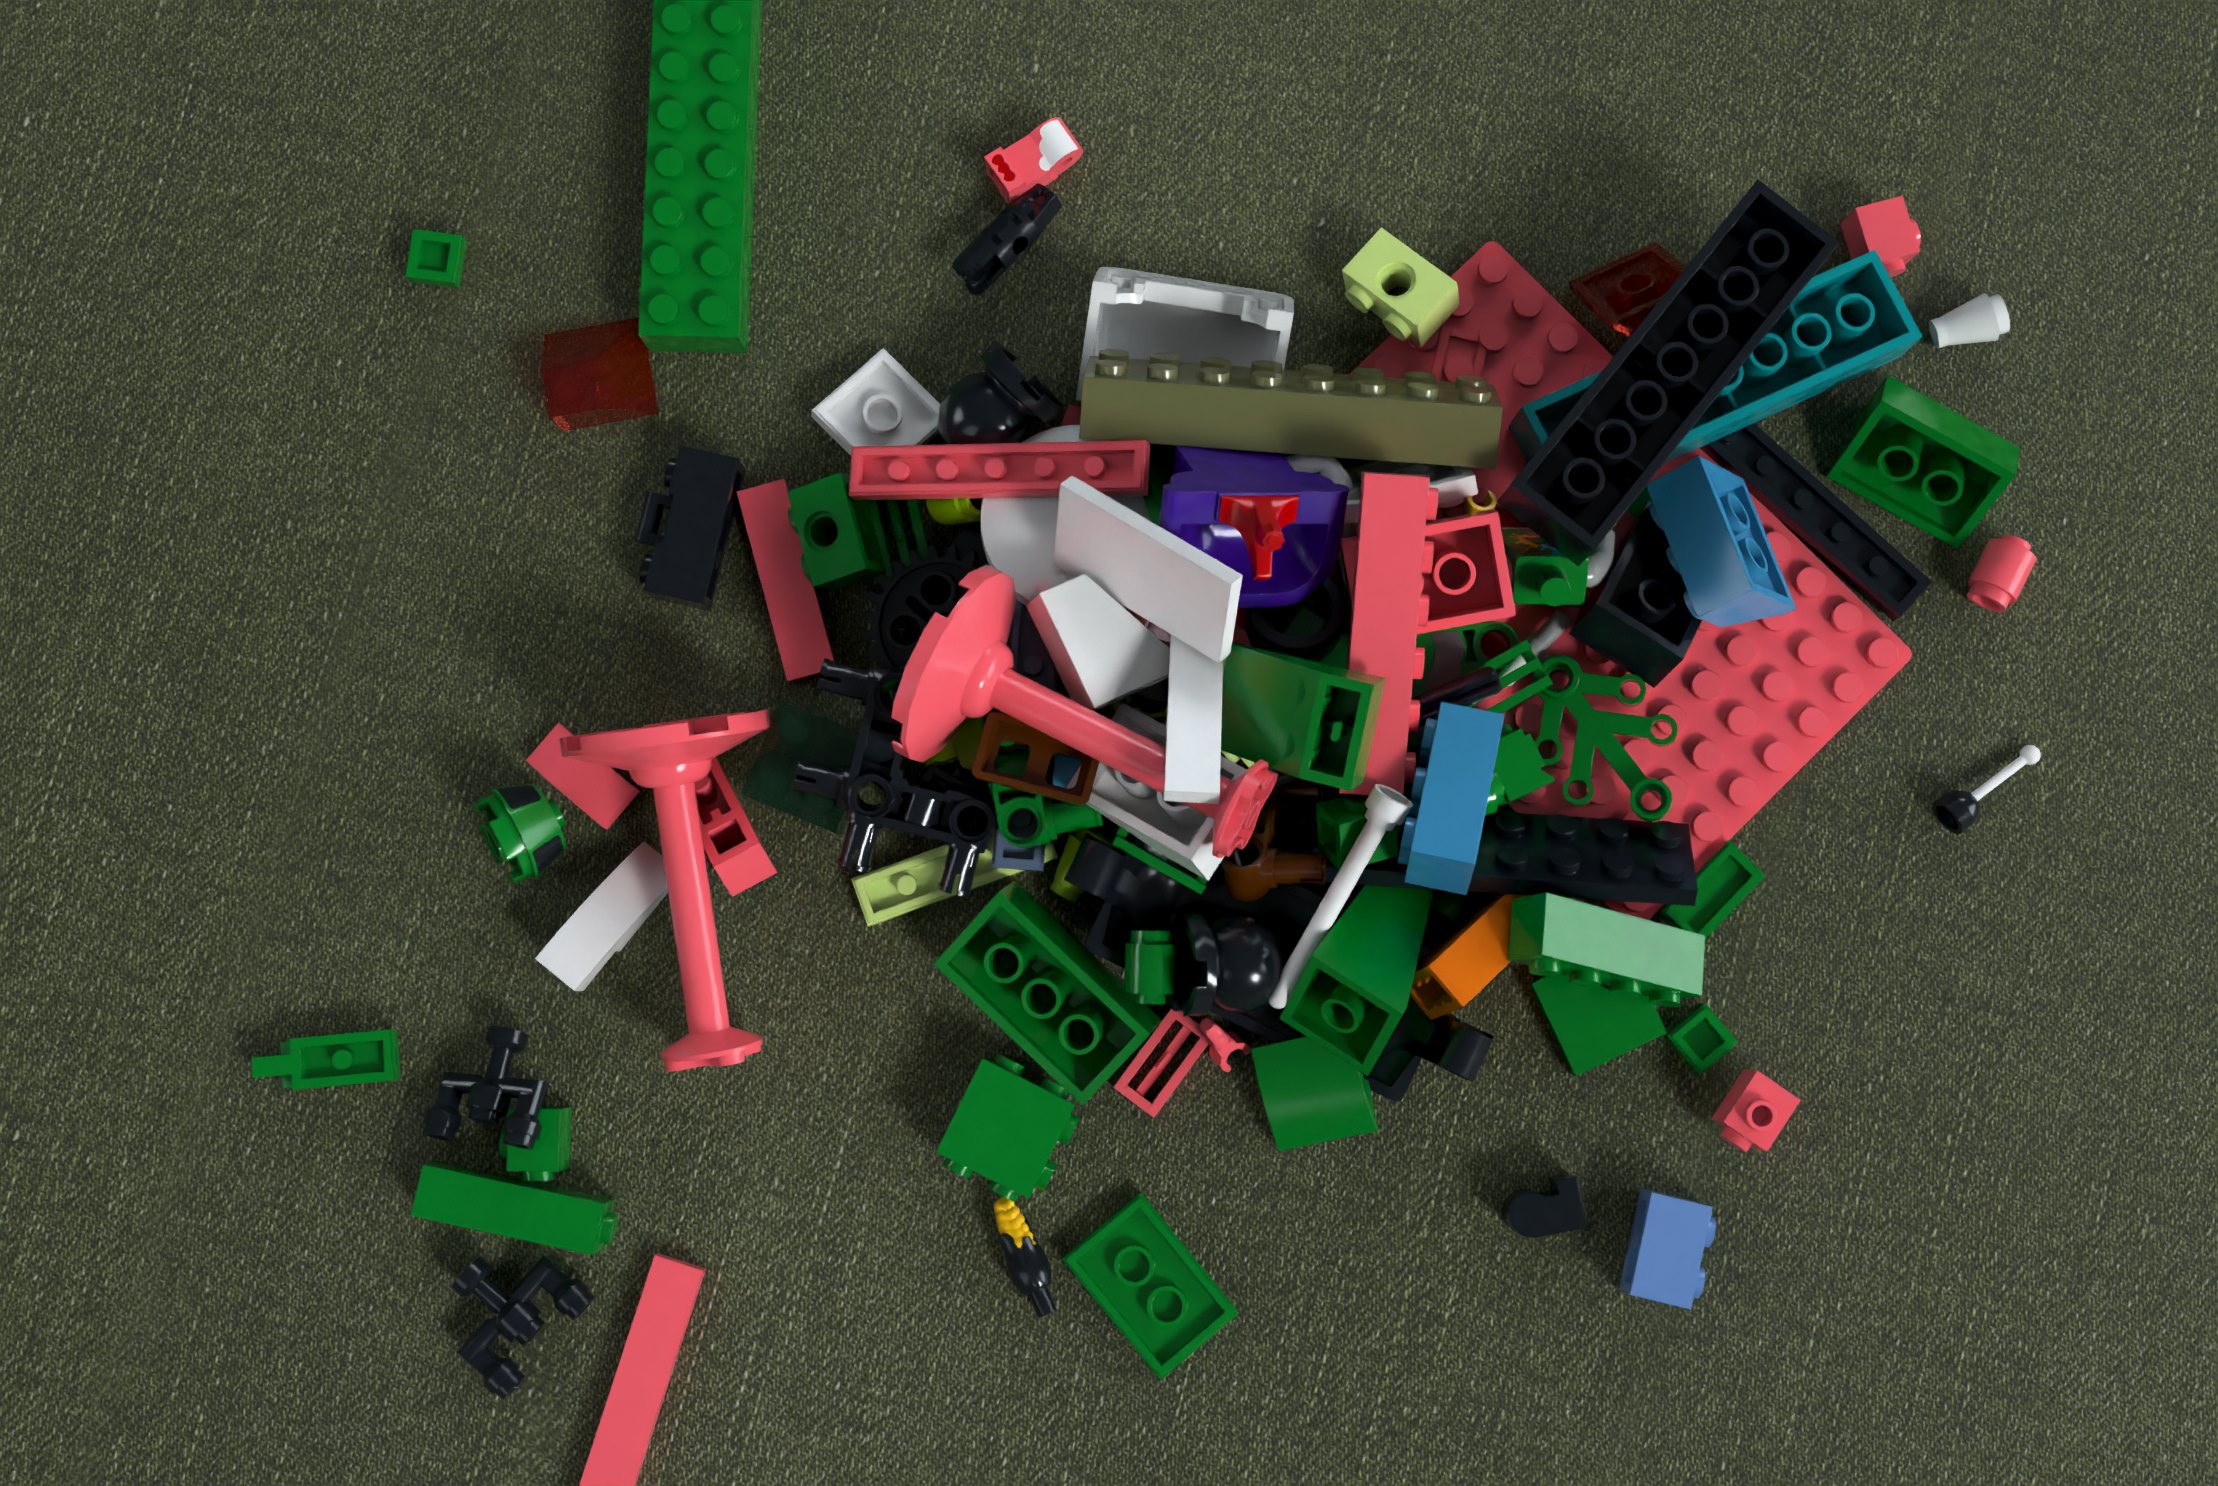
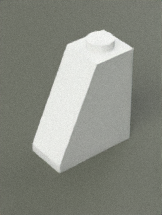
M1065 573L1037 586L1039 594L1026 607L1071 700L1096 712L1168 678L1170 648L1086 574L1068 581Z

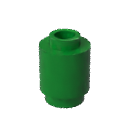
M1131 930L1130 942L1125 943L1124 993L1135 994L1136 1004H1166V994H1176L1177 944L1172 943V930Z

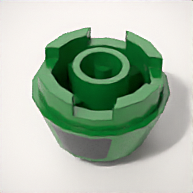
M525 784L489 788L488 795L473 801L472 808L475 812L478 813L484 810L488 822L479 825V829L496 863L507 860L513 869L512 872L506 874L508 881L513 885L528 877L535 880L565 851L566 843L561 830L565 826L563 815L553 799L547 801L537 785Z

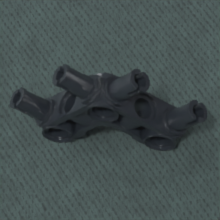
M824 658L820 674L839 679L821 675L818 679L816 691H826L862 700L861 706L866 708L851 767L846 766L845 770L800 758L792 790L837 800V805L841 806V809L844 810L845 819L849 823L841 856L838 858V865L850 869L855 850L859 849L860 853L855 871L869 872L879 829L888 827L945 841L949 845V850L938 889L951 894L955 876L960 874L956 895L970 896L979 854L985 853L986 849L989 848L995 829L996 809L993 801L986 794L964 785L949 782L946 786L911 778L910 772L905 771L906 766L901 762L903 755L895 752L892 746L893 740L902 744L901 732L903 724L891 718L893 705L889 704L882 694V688L887 682L893 680L901 681L905 668H889L877 664L876 667L871 666L869 671ZM875 781L885 789L886 799L876 805L868 804L860 798L858 787L864 782ZM969 806H976L986 813L988 819L982 827L969 829L960 823L958 818L960 811Z

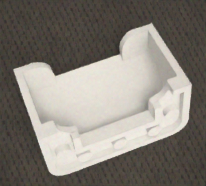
M1100 267L1092 283L1076 400H1082L1083 375L1089 357L1099 356V351L1106 349L1129 352V359L1150 360V354L1169 353L1180 356V362L1200 364L1203 357H1222L1230 359L1231 366L1251 367L1253 361L1266 360L1281 363L1282 370H1284L1294 315V299L1287 295L1125 268Z

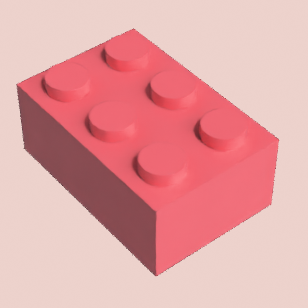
M1489 509L1426 521L1425 541H1433L1434 552L1431 574L1422 573L1420 594L1429 595L1427 626H1417V634L1516 616L1498 511ZM1357 535L1343 537L1340 547L1350 604L1352 603Z

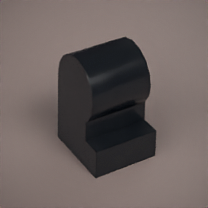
M1565 1173L1548 1177L1551 1191L1537 1193L1530 1189H1519L1512 1192L1503 1204V1217L1506 1224L1513 1231L1525 1237L1533 1238L1587 1228L1577 1176Z

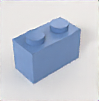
M1640 1188L1619 1289L1632 1296L1691 1310L1693 1299L1700 1298L1705 1284V1269L1701 1268L1700 1265L1704 1247L1709 1248L1715 1236L1716 1219L1711 1217L1713 1207L1700 1202Z

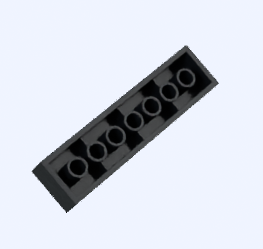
M1757 180L1498 499L1497 503L1579 566L1598 547L1840 242L1760 180Z

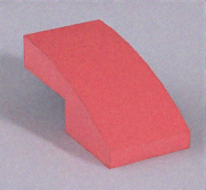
M558 722L525 761L582 811L607 830L640 791L613 767L562 757L559 738L575 735Z

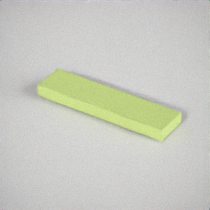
M995 829L989 848L986 849L985 853L979 854L971 890L1026 871L992 868ZM1052 841L1045 846L1044 864L1058 859ZM943 845L852 878L851 880L867 926L879 924L956 896L960 874L955 876L951 894L938 889L949 845Z

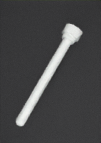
M1375 784L1365 802V806L1368 808L1364 815L1367 822L1283 968L1279 983L1269 999L1272 1007L1281 1009L1286 1006L1311 955L1328 934L1386 830L1393 831L1395 825H1402L1413 804L1396 790L1385 785Z

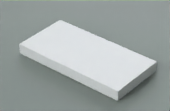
M1070 476L1062 482L1059 490L1054 564L1075 577L1086 574L1118 603L1214 661L1220 663L1231 652L1243 575L1076 477Z

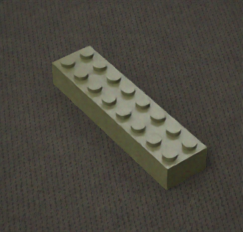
M1106 349L1100 350L1099 356L1089 357L1083 375L1079 438L1108 441L1146 440L1149 444L1496 469L1503 406L1494 385H1486L1487 379L1479 376L1460 375L1456 377V382L1435 381L1436 376L1434 374L1417 371L1406 372L1405 378L1384 377V371L1374 368H1356L1353 375L1335 374L1332 367L1320 364L1303 365L1302 371L1282 370L1281 363L1266 360L1253 361L1251 367L1231 366V360L1222 357H1203L1200 364L1180 362V356L1169 353L1150 354V360L1129 359V352Z

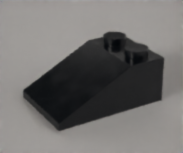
M1648 501L1615 552L1611 572L1601 584L1592 589L1569 634L1631 674L1641 677L1645 683L1655 688L1684 659L1702 620L1695 618L1685 604L1683 593L1687 591L1681 574L1675 571L1668 560L1666 549L1670 545L1665 532L1653 520L1649 510V505L1652 503Z

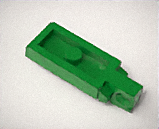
M398 1029L292 1038L288 1042H280L281 1055L251 1058L252 1078L282 1076V1087L292 1088V1090L401 1080Z

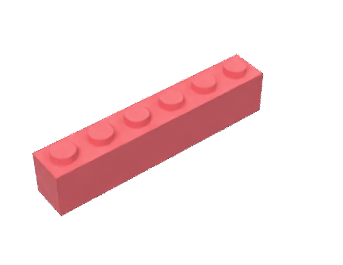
M1362 471L1346 669L1386 678L1364 782L1352 791L1338 788L1339 793L1370 795L1375 784H1381L1403 795L1404 783H1414L1416 753L1407 752L1409 731L1418 732L1420 700H1411L1413 679H1422L1425 649L1416 647L1417 626H1427L1429 613V595L1420 594L1422 573L1431 574L1434 552L1433 541H1425L1426 520L1436 519L1438 506V488L1429 487L1430 477L1426 475Z

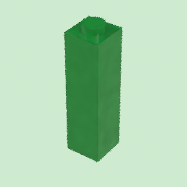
M440 1161L422 1165L411 1212L413 1217L589 1255L602 1251L605 1244L610 1245L612 1243L619 1218L618 1214L612 1213L615 1199L532 1181H522V1179Z

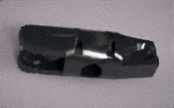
M1037 183L1018 200L1009 204L954 259L952 267L959 276L967 277L964 280L966 282L965 286L972 295L975 294L977 296L985 292L1041 236L1043 230L1062 208V204L1055 193L1044 185Z

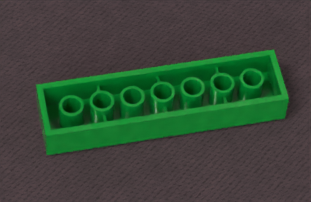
M654 0L638 334L649 351L748 354L762 0Z

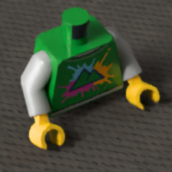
M1487 491L1483 507L1476 505L1472 500V496L1467 497L1462 515L1489 509L1495 510L1497 504L1495 494ZM1501 527L1513 600L1516 604H1547L1554 607L1585 603L1586 589H1594L1601 584L1613 568L1615 532L1613 530H1610L1598 547L1577 566L1529 527Z

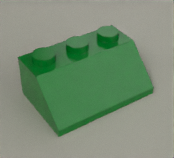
M1887 375L1858 416L1830 467L1827 478L1950 546L1959 549L2016 476L2020 447Z

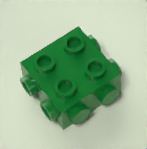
M997 1053L994 1061L986 1057L982 1058L936 1152L946 1157L942 1164L944 1167L966 1178H970L974 1171L992 1180L988 1187L990 1190L1016 1202L1019 1194L1029 1199L1034 1188L1044 1192L1057 1166L1056 1163L1048 1159L1057 1141L1065 1145L1068 1144L1080 1117L1071 1113L1076 1102L1067 1098L1069 1093L1058 1082L1043 1076L1040 1084L1021 1075L1025 1068L1024 1065Z

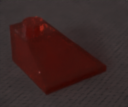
M1655 242L1568 283L1570 291L1614 332L1630 337L1686 267Z
M639 317L545 334L541 372L549 418L562 431L660 414L649 349L638 335Z

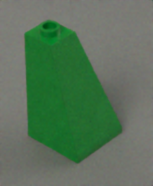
M1365 885L1311 955L1279 1019L1368 1076L1407 1009L1434 889Z

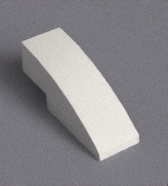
M643 841L582 903L535 959L574 991H584L616 951L620 952L668 893L663 856Z

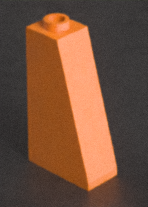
M1496 893L1417 963L1410 996L1430 1020L1464 1007L1511 962L1508 961L1512 899L1529 895Z

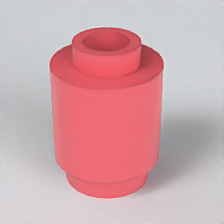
M2004 534L2001 538H1990L1967 582L1970 587L1967 593L1968 599L1987 610L2005 612L2009 604L2016 602L2037 560L2036 556L2030 551L2031 545L2027 541L2009 534Z

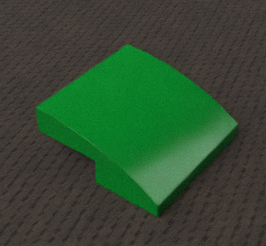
M1307 1036L1251 1049L1263 1103L1279 1151L1379 1131L1369 1080L1364 1079L1362 1072Z

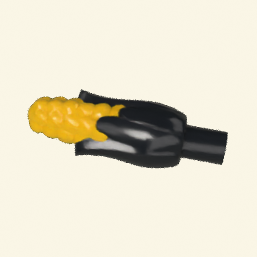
M1002 1197L996 1201L994 1212L996 1214V1222L998 1223V1231L1001 1234L998 1240L1006 1258L1011 1281L1022 1295H1029L1038 1318L1048 1315L1057 1310L1047 1287L1052 1283L1049 1261L1036 1240L1028 1219H1025L1020 1213V1209L1015 1205L1014 1201Z

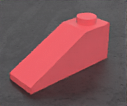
M714 757L708 775L694 783L704 849L717 874L733 897L776 874L777 871L717 757Z

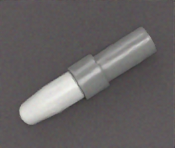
M1556 610L1532 636L1529 635L1526 638L1532 647L1531 650L1538 657L1539 661L1548 653L1547 649L1572 623L1559 610ZM1522 655L1515 657L1503 667L1498 674L1499 679L1526 664Z

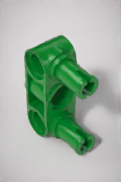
M994 708L991 712H999V710ZM988 714L981 717L982 732ZM1009 741L1003 742L999 748L995 768L1000 772L1016 776L1022 775L1027 766L1030 749L1025 745ZM989 783L1000 832L1010 844L1016 847L1032 848L1034 846L1050 844L1052 840L1058 839V834L1103 826L1102 814L1087 804L1080 806L1068 802L1052 803L1051 799L1044 800V796ZM1022 810L1033 812L1038 820L1036 832L1026 839L1016 838L1010 830L1012 817Z

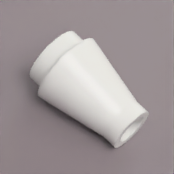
M1983 293L1943 316L1929 320L1930 335L1937 349L1949 345L1997 341L2000 334L2007 333L2010 330L2009 314L2004 300L1999 294L1988 296L1986 293Z

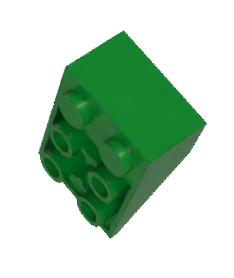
M1232 642L1231 652L1227 656L1223 674L1221 750L1255 763L1262 759L1269 763V768L1296 778L1352 791L1364 782L1386 678Z

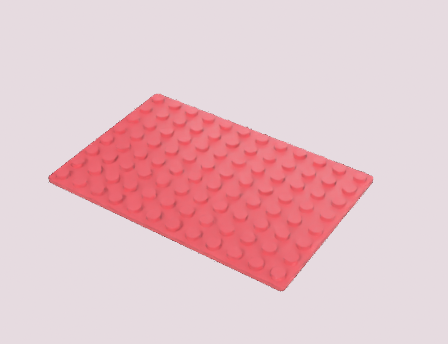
M1487 242L1451 276L1458 285L1460 305L1443 324L1479 332V342L1487 350L1481 377L1487 379L1486 385H1494L1503 406L1502 413L1508 425L1521 406L1602 371L1612 360L1613 356L1497 242ZM1442 325L1421 348L1408 338L1405 341H1401L1391 334L1356 368L1379 369L1384 371V377L1405 378V373L1412 371L1431 373ZM1450 337L1439 381L1456 382L1457 376H1473V364L1478 343ZM1698 448L1663 464L1648 484L1697 456L1716 465L1718 464ZM1752 494L1750 496L1796 609L1788 614L1726 627H1719L1702 620L1684 659L1655 688L1645 683L1646 696L1637 706H1624L1615 696L1583 694L1594 710L1650 718L1658 714H1666L1675 720L1677 724L1676 739L1665 747L1653 745L1648 738L1619 734L1613 735L1647 779L1655 778L1661 780L1669 787L1672 794L1671 809L1664 818L1657 821L1689 824L1695 873L1907 664L1912 656L1910 648ZM1437 507L1435 520L1462 515L1463 507ZM1495 508V511L1499 513L1501 527H1528L1505 508ZM1627 510L1611 529L1615 532L1614 554L1636 520V517ZM1335 563L1331 579L1341 589L1337 564ZM1586 589L1585 601L1592 589ZM1514 603L1516 616L1486 621L1503 622L1511 626L1517 634L1519 643H1521L1529 635L1532 636L1556 610H1559L1572 623L1547 649L1548 653L1541 660L1551 655L1561 654L1574 659L1579 664L1583 673L1622 677L1623 675L1631 674L1569 634L1584 603L1555 607L1547 604ZM1351 610L1345 611L1342 627V632L1349 633ZM1497 633L1485 634L1480 642L1482 653L1489 659L1497 657L1507 651L1508 648L1506 640ZM1503 668L1495 670L1497 675ZM1532 672L1517 680L1513 685L1503 688L1500 693L1477 703L1472 708L1487 710L1533 683ZM1557 672L1550 676L1553 683L1550 686L1554 689H1562L1568 683V677L1564 673ZM1627 682L1620 689L1621 694L1628 699L1637 697L1641 691L1638 684L1634 682ZM1534 694L1501 713L1505 714L1503 726L1510 723L1513 732L1522 728L1524 734L1530 733L1535 741L1539 737L1544 701L1537 694ZM1564 706L1558 736L1563 747L1562 759L1554 766H1544L1541 768L1554 777L1555 781L1507 805L1514 812L1520 814H1562L1570 817L1619 818L1621 820L1645 821L1634 814L1630 805L1631 791L1596 746L1590 777L1594 788L1592 800L1582 807L1572 806L1565 800L1562 788L1566 779L1570 777L1578 722ZM1658 722L1653 725L1651 732L1656 738L1665 739L1670 736L1672 729L1669 724ZM1544 742L1539 746L1538 751L1542 758L1551 759L1557 753V746L1552 742ZM1575 782L1570 785L1568 793L1573 799H1582L1587 795L1588 787L1582 782ZM1649 792L1642 796L1641 804L1647 810H1655L1661 805V798L1658 794ZM1602 900L1613 911L1650 920L1665 905Z

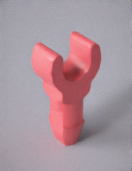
M1205 1018L1200 1022L1201 1031L1208 1038L1209 1045L1211 1046L1209 1055L1223 1071H1231L1227 1058L1234 1050L1240 1049L1245 1055L1249 1054V1046L1236 1033L1226 1032L1209 1018Z

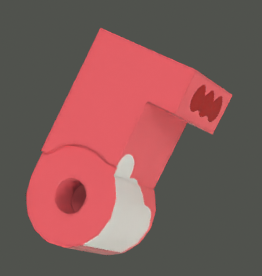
M1055 117L1042 123L1029 135L1003 150L1002 147H999L984 156L986 173L1009 205L1018 200L1037 183L1046 186L1058 178L1059 174L1079 160L1083 154V149L1062 119Z

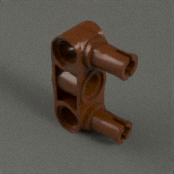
M1242 760L1237 763V765L1245 769L1249 768ZM1299 778L1272 790L1261 809L1255 829L1247 845L1242 850L1236 847L1229 857L1224 856L1221 861L1226 887L1231 896L1242 901H1252L1263 897L1270 888H1277L1278 884L1295 883L1324 886L1326 877L1324 852L1279 851L1277 847L1278 832L1282 825V809H1289L1290 804L1319 803L1316 782ZM1331 786L1330 799H1335L1336 787Z

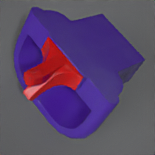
M1175 445L1172 477L1170 478V483L1163 485L1159 526L1243 575L1238 608H1276L1296 604L1313 594L1333 572L1341 547L1349 488L1342 484H1335L1322 475L1295 471L1281 453Z

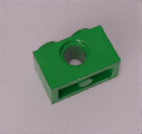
M841 472L787 491L791 504L788 510L789 521L794 531L799 535L804 552L801 556L803 572L807 579L812 582L813 587L833 591L878 576V574L887 573L867 500H854L848 496L850 475ZM836 523L838 535L834 543L830 545L828 531L831 525Z

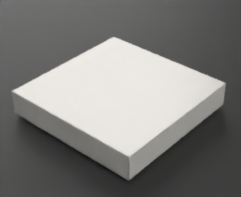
M883 348L813 408L811 417L851 455L852 447L927 445L939 434L937 427L940 403Z

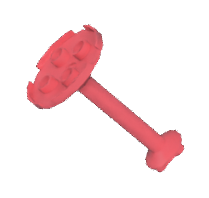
M987 564L969 572L959 582V586L968 591L957 602L948 617L937 612L934 613L924 628L906 664L893 702L891 718L903 724L901 732L902 744L893 740L892 746L894 751L911 760L924 762L939 753L960 731L969 718L983 717L995 708L1164 794L1166 747L1015 672L1013 653L1007 646L1016 603L1014 579ZM1262 759L1258 760L1233 781L1220 775L1219 804L1181 802L1214 819L1212 855L1218 858H1222L1224 855L1229 857L1236 847L1242 850L1247 845L1255 829L1261 809L1277 781L1278 774L1268 769V762Z
M768 709L750 713L737 712L643 725L640 728L600 731L559 738L562 757L628 770L631 778L637 785L644 788H653L689 1032L660 1053V1059L664 1060L665 1071L671 1072L703 1066L738 1064L745 1061L746 1055L760 1052L761 1044L764 1042L763 1036L731 1027L729 1023L694 782L702 780L708 775L714 757L770 728Z

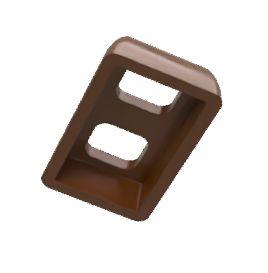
M991 712L986 718L972 767V774L981 781L1081 806L1089 801L1099 761L1007 714ZM1009 741L1025 745L1030 749L1027 766L1022 775L1016 776L1000 772L995 768L999 748L1003 742ZM1060 754L1076 758L1081 762L1077 783L1073 788L1059 787L1046 781L1050 760L1054 755Z

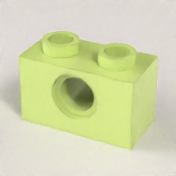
M1382 227L1342 270L1346 287L1345 295L1349 302L1363 313L1371 310L1383 319V325L1394 337L1401 341H1405L1408 338L1420 348L1460 305L1457 282ZM1395 287L1408 288L1407 292L1399 296L1387 294Z

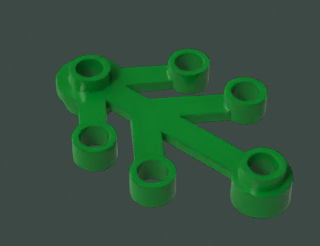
M1561 654L1551 655L1541 660L1542 668L1549 677L1557 672L1564 673L1568 677V683L1564 688L1554 689L1548 686L1536 693L1544 701L1539 737L1534 742L1537 749L1544 742H1552L1557 746V753L1553 758H1542L1546 767L1556 765L1563 756V747L1558 736L1564 706L1578 722L1570 777L1566 779L1562 788L1565 800L1575 807L1585 806L1592 800L1594 788L1590 777L1596 746L1631 791L1630 805L1634 814L1645 821H1657L1664 818L1672 805V794L1669 787L1661 780L1655 778L1647 779L1613 734L1648 738L1653 745L1665 747L1676 739L1677 724L1675 720L1666 714H1658L1650 718L1594 710L1583 696V694L1615 696L1624 706H1637L1646 696V685L1643 679L1635 674L1612 677L1583 673L1579 664L1574 659ZM1533 676V678H1532L1533 683L1536 682V679H1535L1534 676ZM1627 682H1634L1638 684L1641 691L1637 697L1628 699L1621 694V687ZM1658 722H1665L1670 725L1672 732L1669 737L1658 739L1651 732L1653 725ZM1575 782L1584 783L1588 787L1587 795L1582 799H1573L1568 793L1571 784ZM1649 792L1658 794L1661 798V805L1655 810L1645 809L1641 804V798L1644 794Z

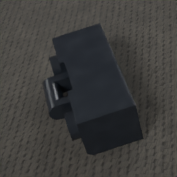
M680 445L677 459L670 458L665 471L664 486L669 488L668 494L670 496L653 492L646 493L635 541L654 546L653 554L645 555L640 571V582L645 584L643 590L650 597L711 612L738 503L737 491L741 490L746 471L739 458ZM663 509H669L670 512L664 535H659L657 533Z

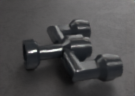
M489 1026L485 1041L489 1047L493 1048L485 1078L478 1074L445 1072L436 1102L426 1111L423 1124H425L423 1134L434 1139L453 1141L455 1133L459 1132L462 1121L459 1107L463 1094H469L466 1107L470 1109L468 1118L488 1125H499L500 1118L507 1116L511 1098L518 1099L515 1112L506 1118L503 1128L505 1134L502 1142L516 1148L533 1150L542 1130L538 1117L547 1089V1082L544 1080L507 1078L513 1054H518L526 1049L529 1036L511 1028Z
M544 1255L514 1287L511 1298L488 1278L491 1273V1265L481 1256L464 1270L451 1287L461 1297L470 1296L474 1293L496 1314L493 1318L486 1319L457 1353L483 1376L484 1387L493 1395L497 1394L502 1400L506 1399L525 1378V1375L518 1370L520 1367L511 1358H500L489 1346L500 1334L511 1343L517 1340L522 1346H525L540 1331L545 1322L539 1317L541 1311L530 1302L536 1293L543 1287L553 1297L554 1307L562 1315H568L573 1321L595 1299V1296L588 1291L590 1288L580 1279L568 1278Z

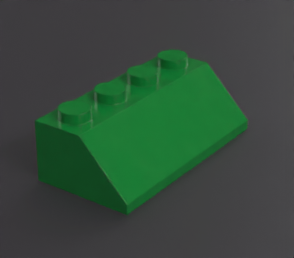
M1015 881L1000 890L934 963L947 978L1082 1106L1162 1021L1146 1004H1136L1135 994L1124 993V984Z

